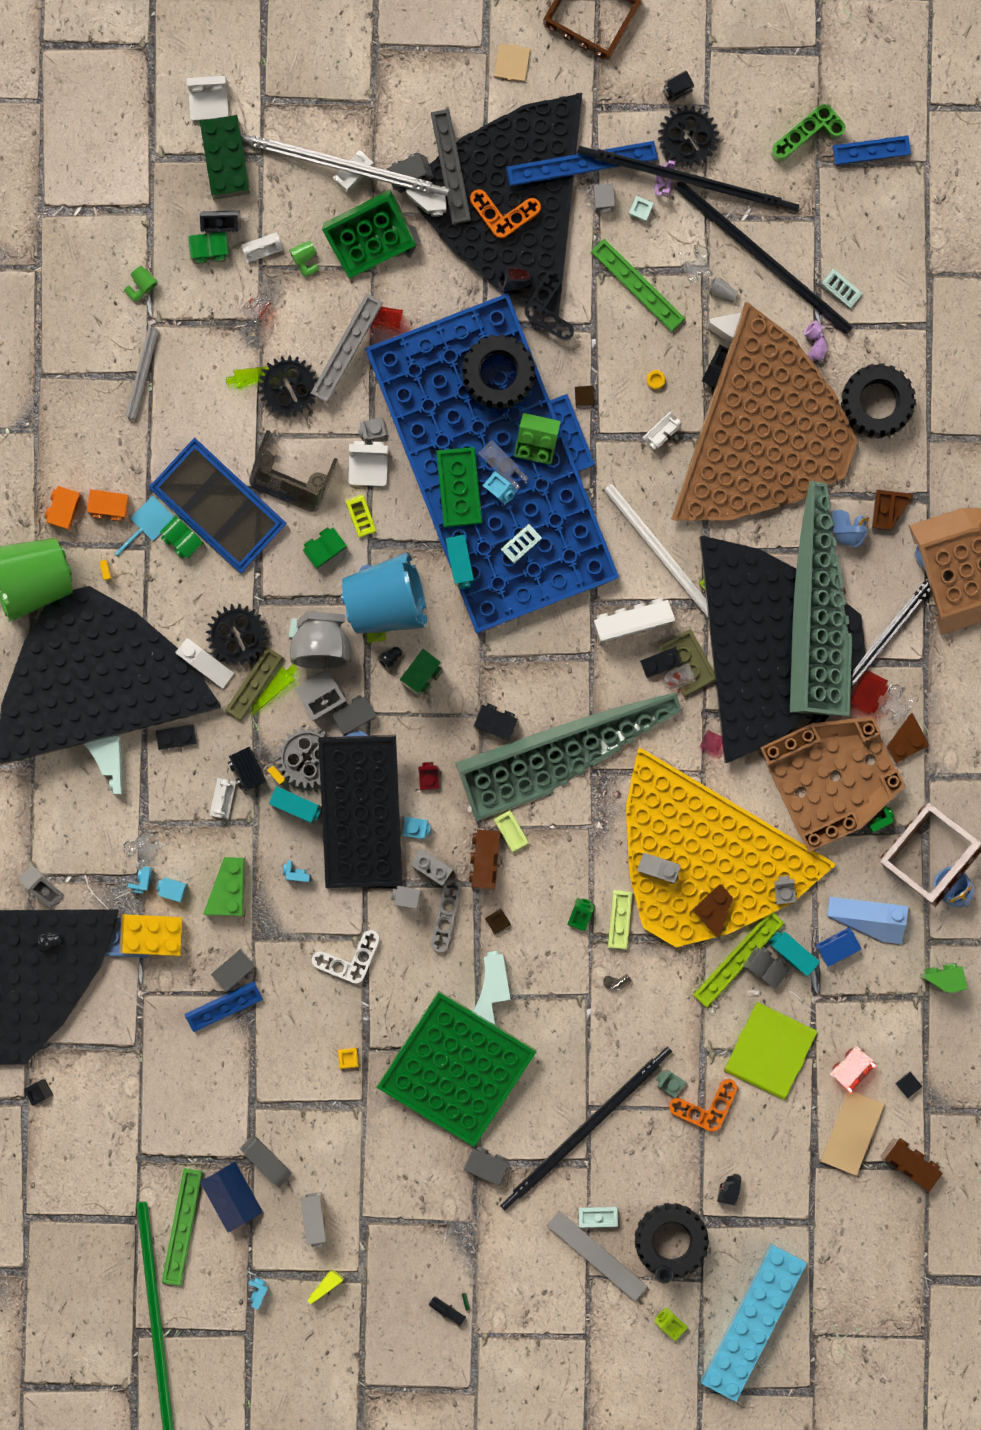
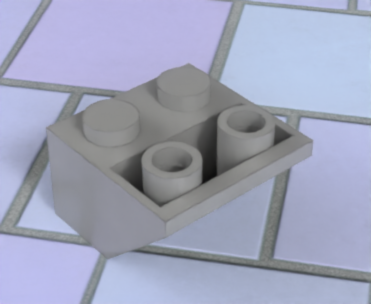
M328 669L295 688L313 721L347 702Z

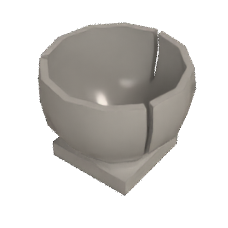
M307 611L297 619V627L300 629L292 637L290 646L291 663L298 667L326 669V656H328V669L349 665L351 655L350 641L341 628V624L345 622V614Z

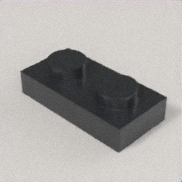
M677 647L640 660L646 678L683 665Z
M194 725L156 731L158 750L197 744Z

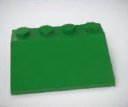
M391 189L324 222L322 226L324 235L349 279L416 246L410 228Z

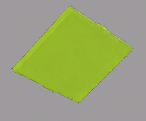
M756 1002L743 1031L738 1035L737 1043L724 1071L785 1100L798 1071L803 1067L804 1059L817 1034V1030Z

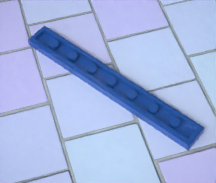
M654 141L604 149V151L645 162L658 160ZM576 154L506 167L509 187L623 166L595 160V157Z

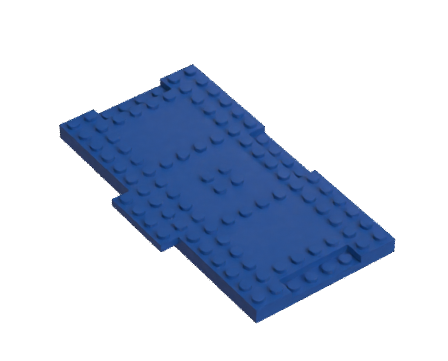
M508 293L365 348L450 568L446 538L465 535L474 583L470 584V588L459 589L476 634L619 579L578 473L595 466L568 394L550 400L536 364L534 384L529 395L520 404L517 403L510 409L503 408V410H497L492 408L491 410L487 409L484 405L480 406L468 395V391L464 387L462 378L464 357L469 352L470 347L478 343V340L481 338L485 339L493 334L494 336L504 334L509 338L512 336L518 342H522L525 348L530 351ZM493 355L483 362L480 374L486 386L494 390H503L513 384L517 376V369L514 362L507 356ZM523 413L561 421L551 465L514 457ZM475 447L482 524L444 528L436 451ZM495 471L517 490L513 499L505 505L483 487ZM530 524L542 539L513 564L501 549ZM528 531L525 533L532 541L535 539ZM523 536L519 538L526 546L529 545ZM516 541L514 544L522 551V546ZM512 547L508 548L515 556L518 555Z

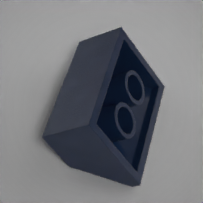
M236 1161L200 1181L227 1233L263 1213Z

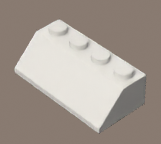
M663 598L652 600L651 605L645 606L644 603L634 605V609L629 611L623 608L616 610L614 615L608 616L607 613L597 615V619L593 622L599 643L674 623L675 618L669 601H663Z

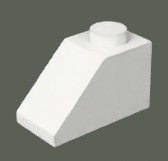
M406 189L407 197L425 213L431 214L432 217L443 216V213H446V198L444 195Z

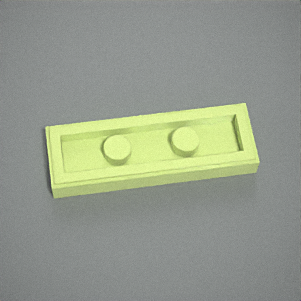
M613 890L608 948L627 950L633 892Z

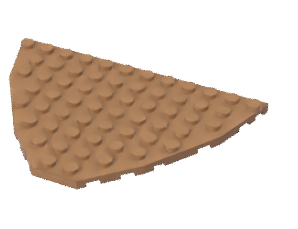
M748 302L744 303L671 520H734L804 499L807 496L810 481L827 483L828 486L846 477L858 440L851 429L836 393L826 382L808 355L802 350L796 339Z

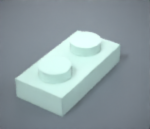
M617 1206L579 1207V1228L618 1227Z

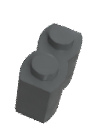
M755 947L743 966L776 989L789 972L785 968L787 964L779 958L773 959L771 957L772 952L765 947H762V949Z

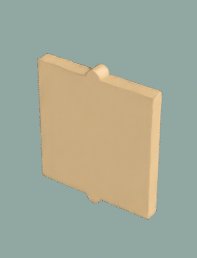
M499 44L494 77L508 79V81L517 80L525 82L530 48L518 47L516 44H513V46Z

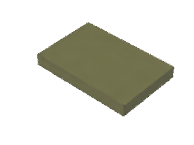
M691 628L657 646L660 653L677 647L683 665L672 668L669 671L683 697L715 681L714 671Z

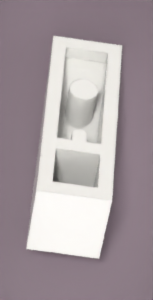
M188 638L185 639L176 651V654L222 689L234 675L232 671Z

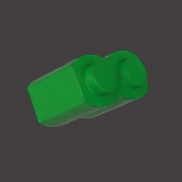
M226 232L188 236L190 259L195 261L196 264L206 263L208 259H214L216 262L225 261L226 257H230Z
M176 515L160 531L163 535L161 539L168 546L172 543L177 548L174 552L182 559L186 557L189 560L204 544Z
M334 527L331 529L325 528L319 533L320 537L314 541L312 538L304 544L303 552L315 569H318L347 548V545Z

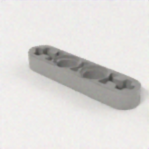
M456 879L447 880L443 886L432 938V948L436 952H444L449 946L461 885ZM451 882H455V886H458V889L454 890L452 895L456 896V900L444 898L445 893L449 895L450 890L447 888V884L450 885ZM447 900L452 901L454 904V908L450 912L443 909V903ZM443 919L448 920L450 923L449 929L445 931L439 928V922ZM437 931L445 934L448 933V938L443 937V942L446 943V946H442L441 949H437V945H435V941H439L440 935H436Z

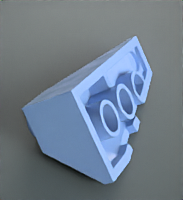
M829 897L827 916L881 942L902 944L908 906Z

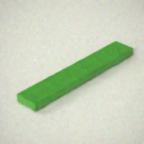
M605 239L591 251V254L671 333L685 320V317Z
M189 1168L183 1169L161 1283L181 1286L203 1171Z

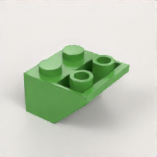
M523 413L514 457L551 465L561 421Z
M957 963L945 964L943 969L939 970L938 967L924 969L925 973L920 974L922 979L945 993L968 989L963 966H958Z

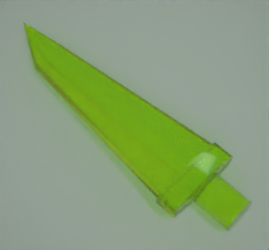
M264 366L233 370L234 376L225 378L226 384L236 383L237 389L260 381L259 376H265L262 369L268 370L269 368Z
M294 664L287 670L284 667L279 669V672L254 703L252 715L296 680L292 676L298 670Z

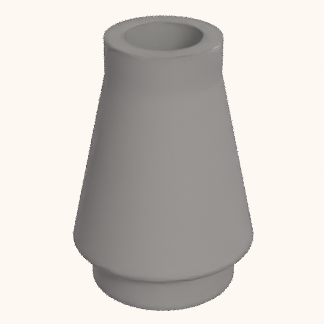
M717 277L714 278L708 289L712 292V295L728 299L732 302L738 294V291L733 289L727 282Z

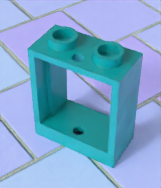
M465 535L446 538L455 587L459 586V589L470 588V584L474 583Z
M277 786L269 801L270 805L310 823H313L314 820L318 821L322 812L319 809L320 805Z
M785 931L776 932L770 939L772 943L769 946L804 976L808 977L820 963L818 959Z

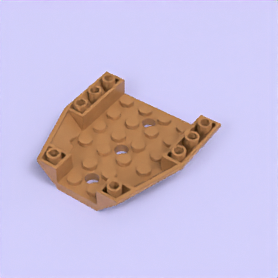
M960 508L909 525L913 542L919 546L939 615L935 618L940 635L980 623L981 568L979 567V562L981 560V508ZM947 570L952 572V578L949 581H945L943 578V574Z
M874 717L812 723L760 747L767 768L796 830L809 852L861 829L906 786L880 737L881 732ZM868 754L875 757V763L871 766L865 763V757ZM834 770L838 771L841 775L840 780L837 782L830 779V773ZM803 787L806 790V795L803 798L797 797L795 794L796 788Z

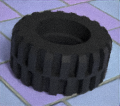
M493 334L489 335L488 338H481L478 340V343L470 347L469 352L464 357L462 365L463 384L468 391V395L480 406L484 405L487 409L491 410L492 408L497 410H503V408L510 409L517 403L520 404L529 395L533 387L535 363L532 359V354L525 348L522 342H518L512 336L509 338L504 334H500V336H494ZM504 355L514 362L517 376L510 387L503 390H494L483 382L480 374L481 366L490 356Z
M879 363L878 365L870 364L867 367L860 368L847 381L841 395V407L846 414L851 428H855L858 434H864L868 438L877 437V439H881L899 432L909 422L916 405V399H914L916 393L915 389L911 387V380L904 376L905 373L903 371L896 370V367L892 365L885 366V363ZM876 383L890 388L896 398L894 411L882 419H876L867 415L860 403L863 390L869 385Z
M663 1203L664 1205H657L652 1210L647 1211L638 1222L637 1230H635V1248L640 1261L651 1273H655L659 1266L667 1265L673 1271V1279L675 1277L683 1278L685 1275L695 1272V1269L702 1265L704 1257L707 1256L709 1246L708 1231L700 1216L691 1208L679 1203ZM666 1223L682 1225L690 1237L687 1251L675 1259L661 1256L654 1247L653 1239L655 1232Z

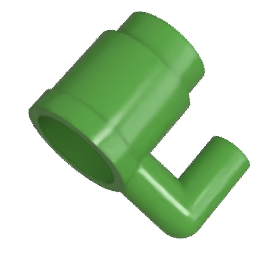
M311 241L303 242L289 249L293 260L304 277L319 271L316 264L308 268L305 262L317 254Z
M139 266L130 275L139 289L135 292L129 285L124 291L132 301L137 302L144 294L150 292L158 284V281L147 269Z

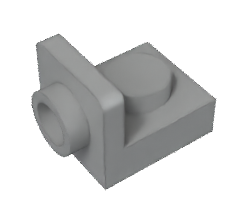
M382 417L367 421L362 420L360 421L361 426H357L360 438L364 437L365 441L387 436Z
M789 876L778 877V881H774L776 904L796 902L795 881L790 879Z

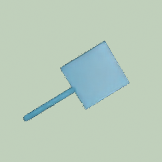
M152 496L130 518L140 529L115 555L118 556L142 531L154 541L161 534L160 531L174 516Z

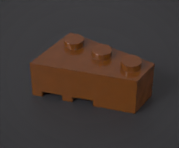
M477 829V833H473L472 844L476 845L475 852H471L470 864H474V870L469 872V883H472V887L495 889L500 831Z
M893 1138L880 1157L930 1192L943 1174L939 1171L940 1166L932 1160L928 1163L923 1159L925 1155L917 1149L913 1152L908 1148L909 1144L902 1138L898 1140Z

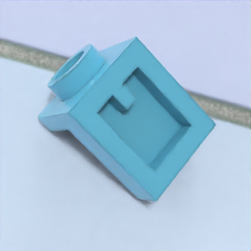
M496 471L483 485L486 490L497 497L504 505L512 500L517 492L514 486Z
M405 817L402 836L425 839V835L429 836L431 825L427 824L428 820Z
M288 860L287 864H284L283 876H286V880L310 882V874H306V870L295 869V873L291 872L292 861Z
M143 866L142 870H139L137 881H140V885L128 883V887L132 888V892L143 894L144 890H149L152 867Z
M256 1277L255 1280L251 1279L249 1284L259 1290H254L250 1301L253 1302L251 1307L258 1310L269 1286L265 1285L266 1281Z

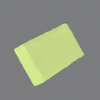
M511 810L494 819L512 853L529 844Z

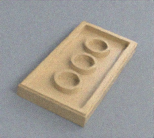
M848 1089L820 1161L857 1176L884 1103Z

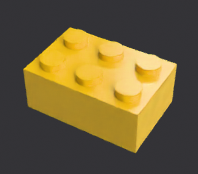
M122 914L120 953L180 956L182 917Z

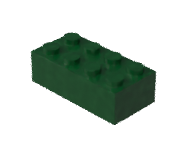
M232 115L201 120V134L213 200L251 194L238 116Z
M422 649L399 679L400 683L418 697L421 695L425 696L431 689V681L433 679L437 681L443 673L442 662Z

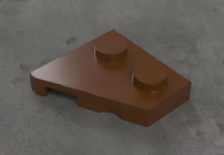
M877 489L871 528L891 530L913 498V494Z
M911 713L886 747L894 762L898 763L930 745L913 713Z
M719 884L692 909L716 937L721 933L733 897Z

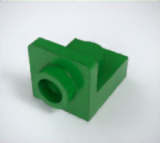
M885 805L881 809L885 816L884 818L880 815L871 820L872 824L868 825L871 833L894 822L892 818L895 816L890 807L887 808Z
M577 898L567 925L586 931L595 904L587 899Z

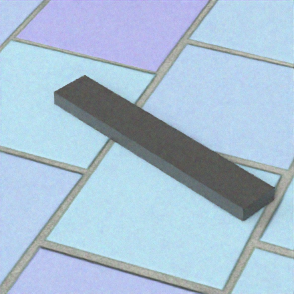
M445 109L431 112L445 188L450 189L447 201L452 225L471 222L450 110Z

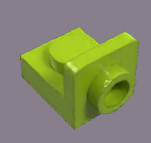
M667 1307L659 1312L654 1320L674 1341L688 1328Z

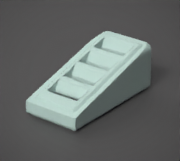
M834 269L831 270L820 285L850 309L862 294ZM833 278L837 279L832 286L829 285ZM841 282L843 285L836 291V286ZM844 288H849L845 295L842 296L841 292ZM851 292H854L855 294L850 299V301H848L846 298L849 296Z
M528 524L501 551L515 564L542 537ZM527 531L535 538L533 541L525 534ZM521 536L529 543L528 546L519 539ZM516 541L522 546V551L514 544ZM512 547L518 555L515 556L508 548Z

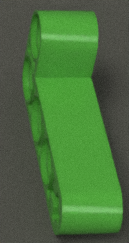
M820 105L773 145L771 156L775 161H784L821 129L831 139H839L845 131V123L829 105ZM826 111L829 117L823 119L819 116V112ZM811 123L814 126V130L808 131L804 125ZM837 125L840 127L841 132L834 133L831 127ZM792 135L798 136L799 139H800V142H798V143H793V142H791L790 136H792ZM786 144L787 147L785 148L783 154H777V150H781L783 147H785Z

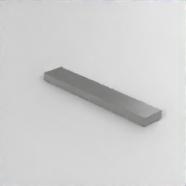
M366 293L310 394L326 403L329 402L384 302Z
M560 1210L547 1224L551 1230L634 1301L648 1287Z

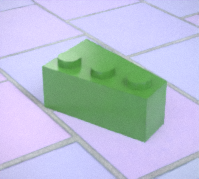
M224 857L203 915L243 916L245 858Z

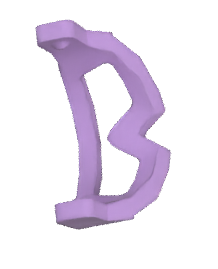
M669 160L663 167L674 169L675 161ZM656 176L655 180L659 184L654 186V193L659 196L669 197L672 180L669 179L667 189H663L660 192L659 188L663 187L665 182L660 176Z

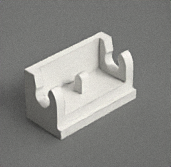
M358 151L350 160L374 167L373 161L362 151ZM340 170L332 179L348 193L364 176Z

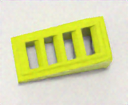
M361 494L345 500L358 538L376 532L364 495ZM358 502L362 503V505L354 508L351 507V505L356 504ZM364 509L365 511L361 514L354 515V512H357L359 510ZM367 516V520L357 523L356 520ZM370 524V527L366 529H359V527Z
M331 1269L309 1296L308 1302L310 1304L314 1303L339 1285L344 1278Z

